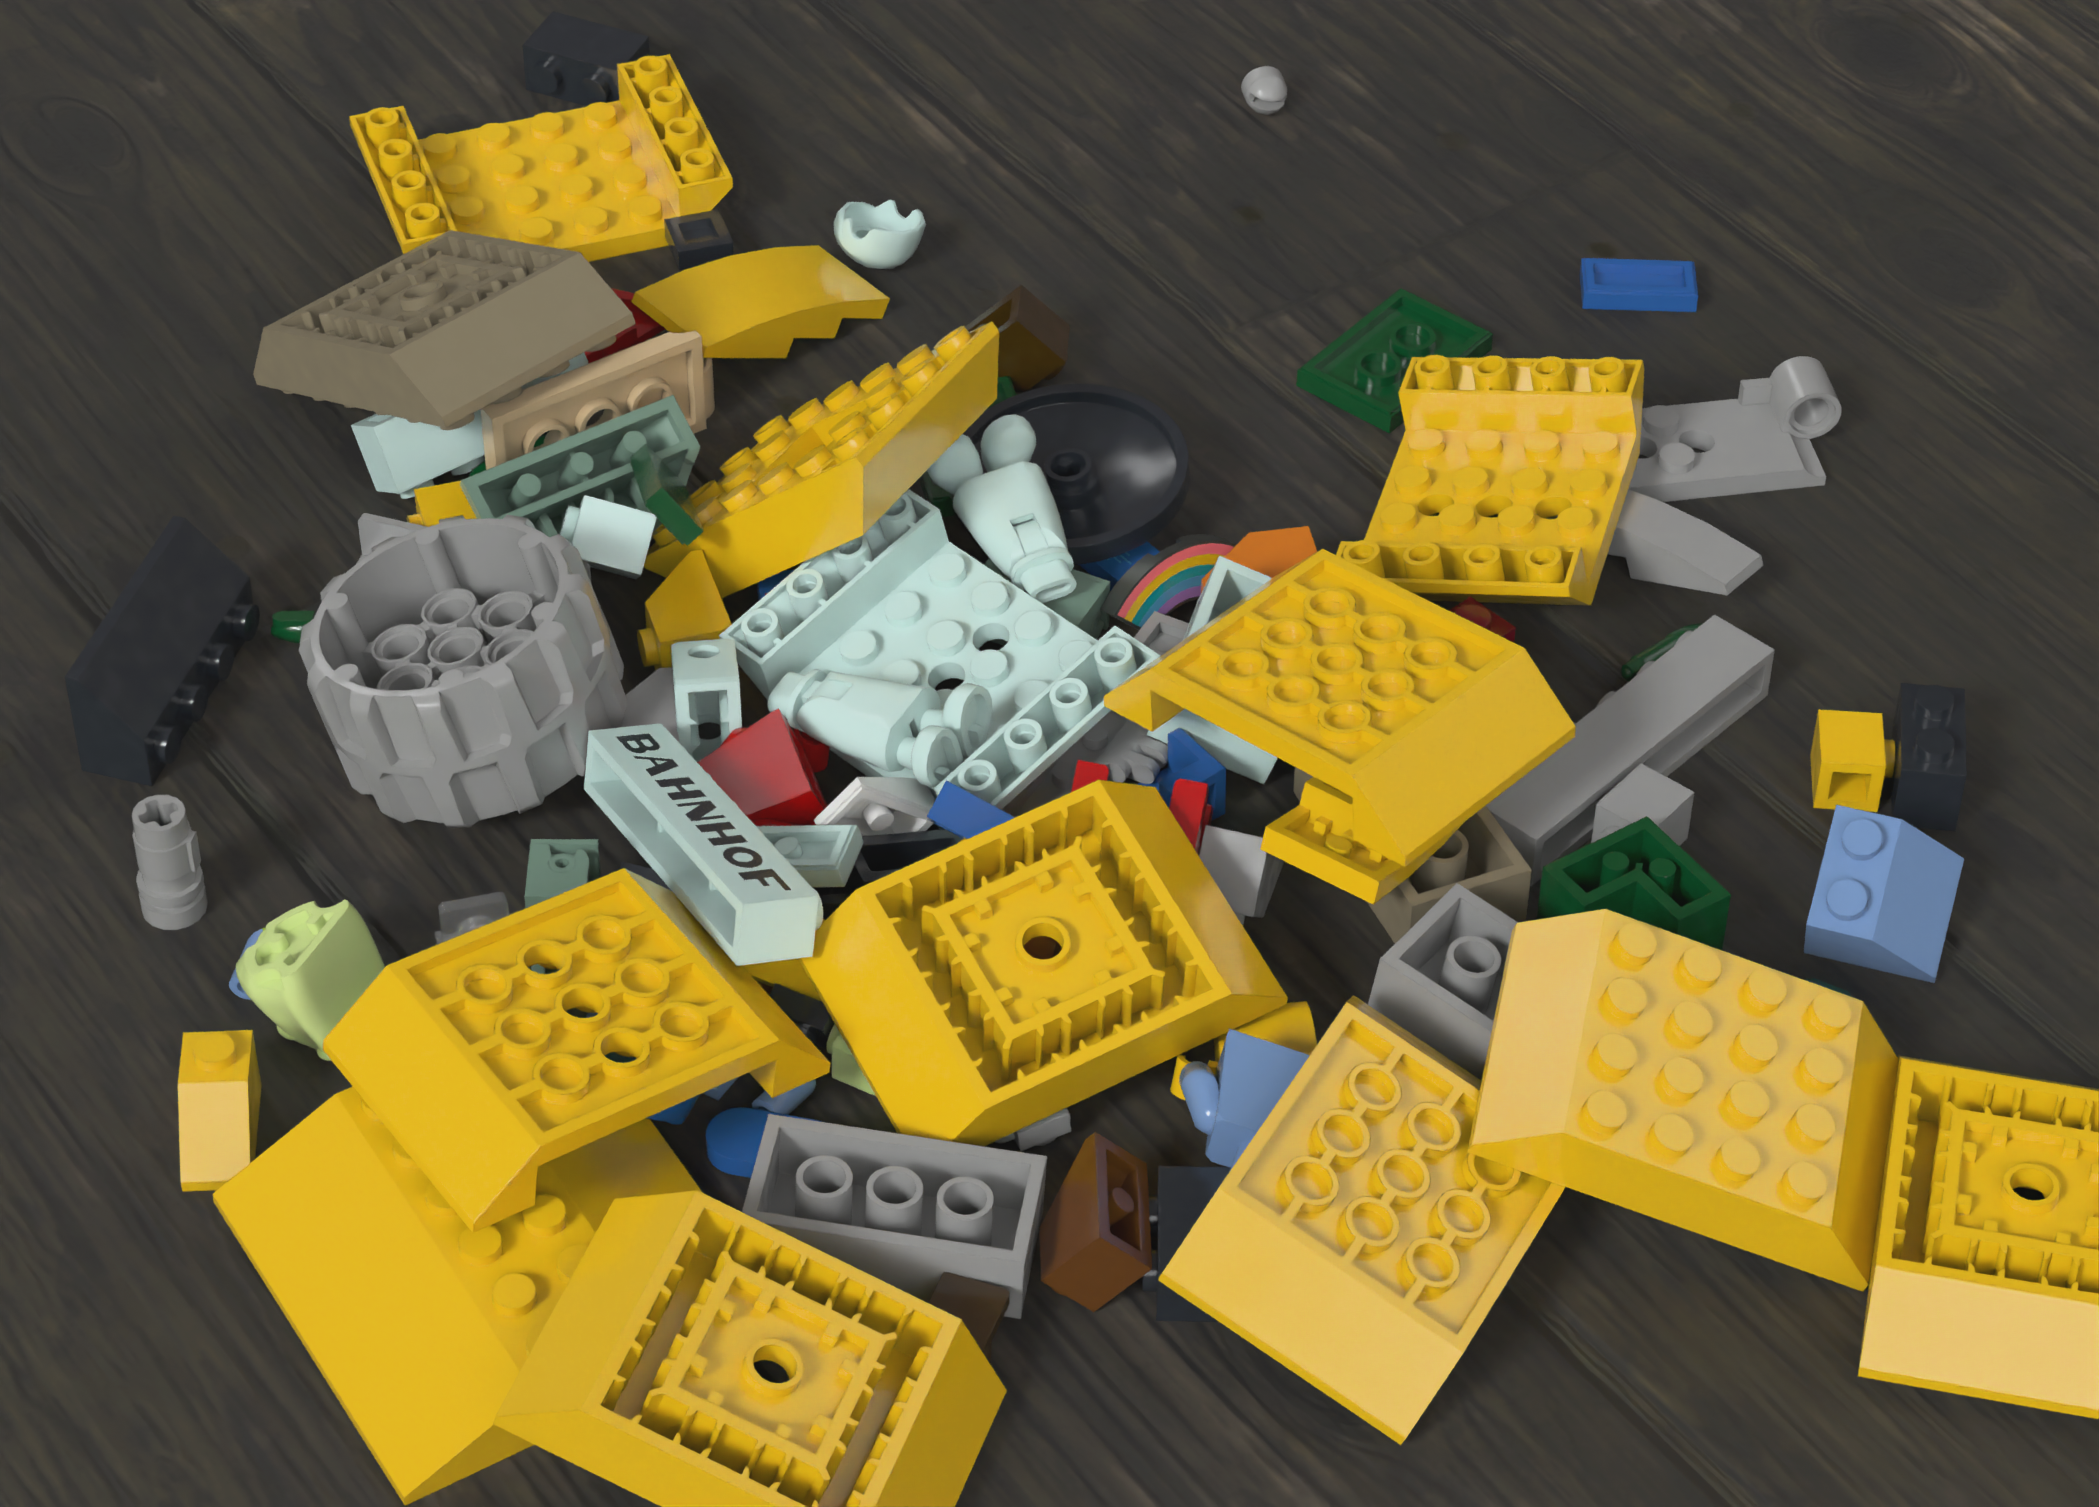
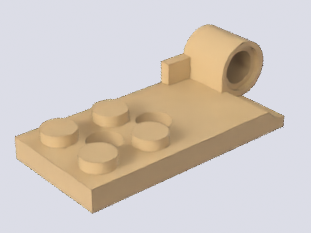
M696 330L686 333L667 332L523 389V392L518 397L510 401L489 404L480 409L486 470L671 395H674L693 433L707 429L706 419L712 415L715 409L712 358H703L702 336ZM604 409L603 415L597 422L586 426L593 414ZM549 431L544 439V443L540 446L534 447V444L537 441V439L542 434Z

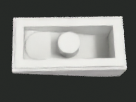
M857 777L814 819L816 825H858L861 836L926 831L933 824V822L927 820V815L935 802V798L928 786L920 784L915 778Z

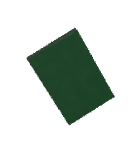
M1400 288L1297 370L1296 386L1390 434L1404 422L1398 392L1412 357L1441 355L1454 358H1482L1492 350L1493 333Z

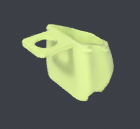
M344 899L342 902L326 908H320L315 901L308 902L285 912L266 925V929L259 935L256 943L247 948L236 963V974L245 993L277 1025V1031L281 1036L314 1048L321 1059L332 1061L323 1051V1040L381 973L385 965L365 921L356 908L348 900Z

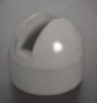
M1271 66L1258 67L1250 71L1242 81L1241 90L1246 103L1256 113L1269 115L1278 112L1283 107L1287 98V86L1278 69Z

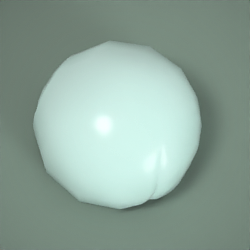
M891 199L876 207L865 202H847L837 212L834 220V235L838 245L855 262L867 268L893 269L912 257L920 243L926 223L923 213L918 209L913 210L907 218L903 217L898 212L895 201Z

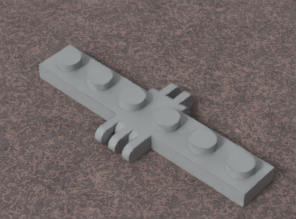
M1154 611L1134 638L1161 656L1183 641L1189 623ZM1111 710L1002 810L1017 817L1071 793L1078 760L1106 765L1109 769L1108 781L1123 783L1126 778L1143 784H1151L1160 773V769L1168 763V746L1148 736V729Z

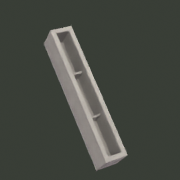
M1712 616L1696 630L1685 632L1678 639L1674 647L1655 662L1648 661L1645 663L1637 675L1617 692L1611 691L1607 693L1594 710L1577 723L1573 722L1576 726L1575 737L1488 803L1486 806L1531 868L1530 886L1542 878L1543 866L1574 852L1592 838L1596 804L1640 763L1667 777L1768 695L1775 649L1720 617Z

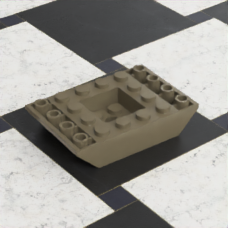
M449 230L264 327L253 375L257 385L282 390L285 394H300L313 397L315 401L326 400L343 404L346 408L356 407L373 411L377 415H391L404 418L410 423L421 422L438 426L441 430H454L472 422L475 418L474 413L485 406L504 403L518 397L523 392L522 386L534 379L554 376L565 371L570 366L569 360L583 352L598 351L612 345L616 341V334L636 323L632 312L580 252Z

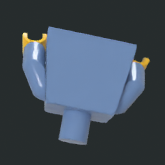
M1229 1029L1219 1063L1209 1060L1207 1065L1200 1061L1189 1062L1185 1059L1186 1056L1184 1055L1177 1056L1170 1091L1176 1097L1186 1100L1195 1127L1207 1134L1205 1154L1211 1162L1233 1168L1310 1055Z

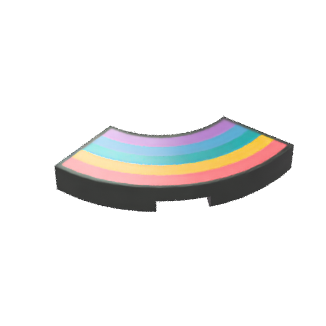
M1206 534L1187 535L1177 538L1176 544L1167 547L1154 556L1147 553L1139 559L1116 583L1100 610L1140 630L1154 611L1168 616L1179 606L1189 601L1198 600L1201 595V579L1215 566L1219 556L1225 557L1237 544L1222 537Z

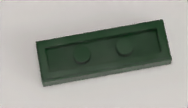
M644 444L630 457V464L644 504L682 545L685 543L688 546L704 531L687 487L650 447Z

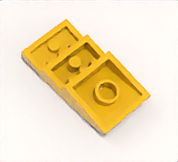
M819 245L768 248L730 255L692 267L636 291L632 303L669 332L686 333L696 330L702 336L703 358H786L794 338H835L842 318L882 319L890 298Z
M1312 777L1304 784L1300 804L1265 827L1260 850L1374 905L1409 878L1448 841L1460 826L1408 866L1403 867L1353 840V798Z

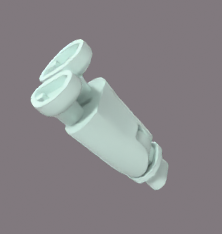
M1016 414L1005 415L993 421L983 433L981 455L987 473L983 474L980 456L968 436L963 434L931 465L927 472L934 484L954 494L953 508L992 562L1003 574L1011 579L1012 584L1026 591L1027 594L1039 602L1045 603L1066 596L1076 588L1077 583L1071 573L1074 567L1073 559L1068 552L1060 515L1045 476L1037 464L1029 462L1036 446L1035 432L1024 417Z
M818 669L811 670L806 675L792 671L788 672L770 693L767 704L770 712L779 708L783 716L787 717L791 727L807 733L823 744L888 772L902 771L906 767L913 770V774L920 784L934 788L963 763V758L967 759L985 743L993 712L992 698L989 691L983 686L972 683H964L957 686L948 696L944 709L940 710V698L934 688L832 671L827 675L824 671Z

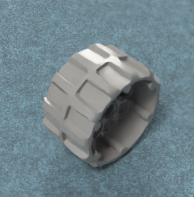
M507 514L503 519H465L463 515L440 519L437 525L423 528L402 537H390L372 547V553L364 557L346 573L333 577L320 592L322 602L314 619L302 627L299 653L308 672L307 686L352 788L361 794L373 795L380 811L388 817L402 823L416 819L444 823L447 829L471 827L479 820L504 815L516 810L521 814L541 805L547 795L568 783L576 775H585L589 730L621 727L628 704L620 681L623 678L624 664L579 551L560 534L548 537L543 532L536 530L528 518Z

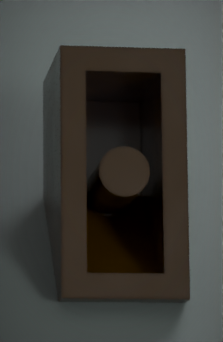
M1020 285L965 326L967 331L971 332L991 321L999 330L998 377L1010 376L1015 392H1026L1042 379L1050 380L1054 378L1067 362L1070 326L1023 285Z

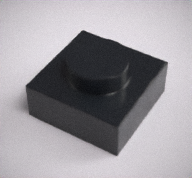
M719 209L664 219L665 238L679 270L689 269L734 255L733 241Z
M775 983L769 996L815 1046L818 1045L827 1049L828 1037L835 1023L823 1002Z

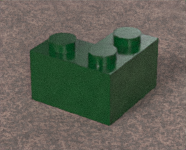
M1646 816L1543 866L1537 920L1607 909L1723 950L1731 894Z

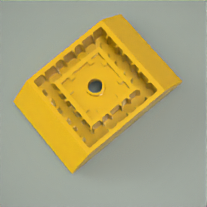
M992 321L971 332H968L965 326H960L943 337L934 346L932 351L924 344L906 355L897 364L895 369H893L889 362L885 363L868 374L860 382V386L857 387L853 380L848 381L828 395L823 404L817 398H814L789 416L788 421L782 415H779L767 422L753 435L758 443L751 450L749 447L740 450L720 467L725 476L717 483L715 480L706 483L690 495L704 532L687 546L685 543L682 545L661 524L652 533L656 543L648 549L644 567L667 578L689 551L701 549L722 599L863 536L997 399L999 330Z
M1097 780L856 889L815 931L813 957L798 958L898 1134L977 1146L989 1145L1228 1032L1229 1029L1233 1030L1286 1005L1288 1000L1285 992L1156 787ZM1047 936L1056 940L1062 947V950L1055 957L1042 960L1030 956L1025 951L1024 945L1034 937Z
M1898 1056L1858 1377L2099 1419V1089ZM2020 1187L2038 1190L2045 1199L2028 1200L2016 1194L2013 1189Z
M698 1190L615 1198L497 1412L493 1425L661 1507H955L1007 1390L962 1319ZM761 1360L775 1362L787 1372L789 1381L784 1383L769 1382L757 1373L753 1363Z

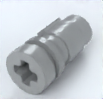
M170 795L150 796L138 802L132 812L134 827L132 836L139 867L136 883L139 891L141 911L144 919L152 926L163 930H178L189 927L199 921L205 914L208 904L203 872L200 866L201 857L197 832L191 830L184 804L178 798Z

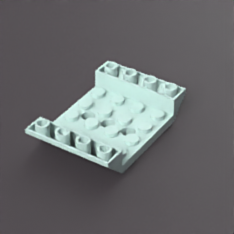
M909 489L863 536L804 561L719 635L720 639L735 641L737 663L767 700L772 690L788 672L792 671L806 675L814 669L824 671L827 675L832 671L934 689L940 682L950 678L964 680L962 684L972 683L983 686L990 693L993 709L990 729L985 743L967 759L963 758V763L935 788L928 786L936 800L947 780L1001 810L1111 711V709L1104 706L1105 694L1160 657L1159 654L1117 626H1114L1102 638L1096 640L949 542L940 509ZM993 639L1008 641L1000 650L979 651V648L987 641ZM942 689L937 691L941 702L940 710L944 709V704L953 690ZM830 747L831 751L868 777H906L916 779L913 770L906 767L902 771L888 772Z

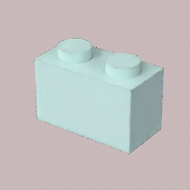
M584 495L579 508L568 505L560 535L579 551L582 561L587 562L590 567L637 579L642 574L657 517L649 512Z

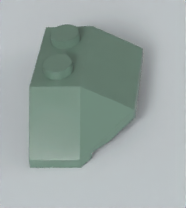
M671 395L461 480L459 485L477 519H503L507 514L525 517L533 523L536 530L543 532L548 537L560 534L568 505L579 508L584 495L652 513L644 504L630 464V457L644 444H647L686 486L700 445L674 395ZM656 518L653 531L662 524L658 518Z

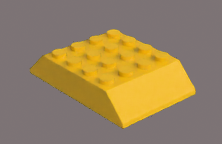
M1607 909L1516 923L1511 933L1467 1152L1863 1292L1869 1285L1899 1059L1862 1000Z

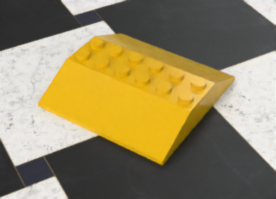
M352 1086L334 1094L213 1193V1201L406 1506L534 1445L493 1425V1421L615 1198L702 1191L652 1121L645 1118L538 1166L535 1205L472 1233Z

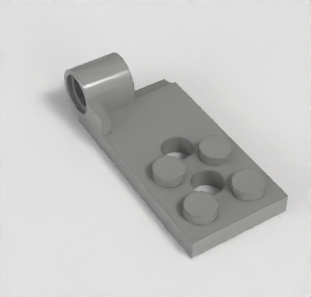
M1794 357L1778 365L1769 378L1741 380L1738 399L1669 406L1656 405L1642 408L1640 454L1649 458H1638L1629 490L1662 502L1825 485L1826 475L1810 439L1829 432L1838 423L1842 407L1823 365L1812 357ZM1692 448L1701 449L1705 452L1696 453Z

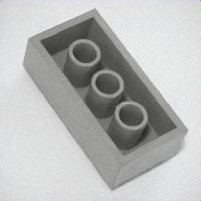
M1456 883L1380 958L1368 1005L1482 1081L1511 933L1518 922Z
M768 1114L742 1212L927 1303L943 1272H950L1005 1288L1010 1293V1304L1004 1316L1021 1319L1043 1214L1047 1156Z

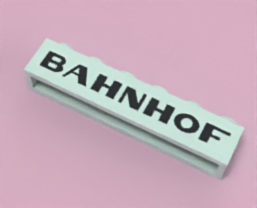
M661 723L589 730L584 790L735 965L742 966L813 957L815 931L821 927L823 921V906L818 892L808 884L791 865L789 860L785 859L764 836L763 832L751 822L737 804L716 784L712 777L687 752L685 747Z

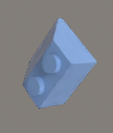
M1836 805L1806 924L1804 953L1935 983L1964 858L1902 819Z

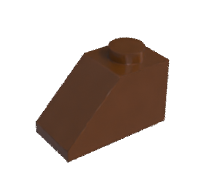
M1096 1132L1085 1139L1040 1226L1042 1282L1049 1285L1058 1294L1067 1296L1095 1312L1152 1269L1147 1163Z

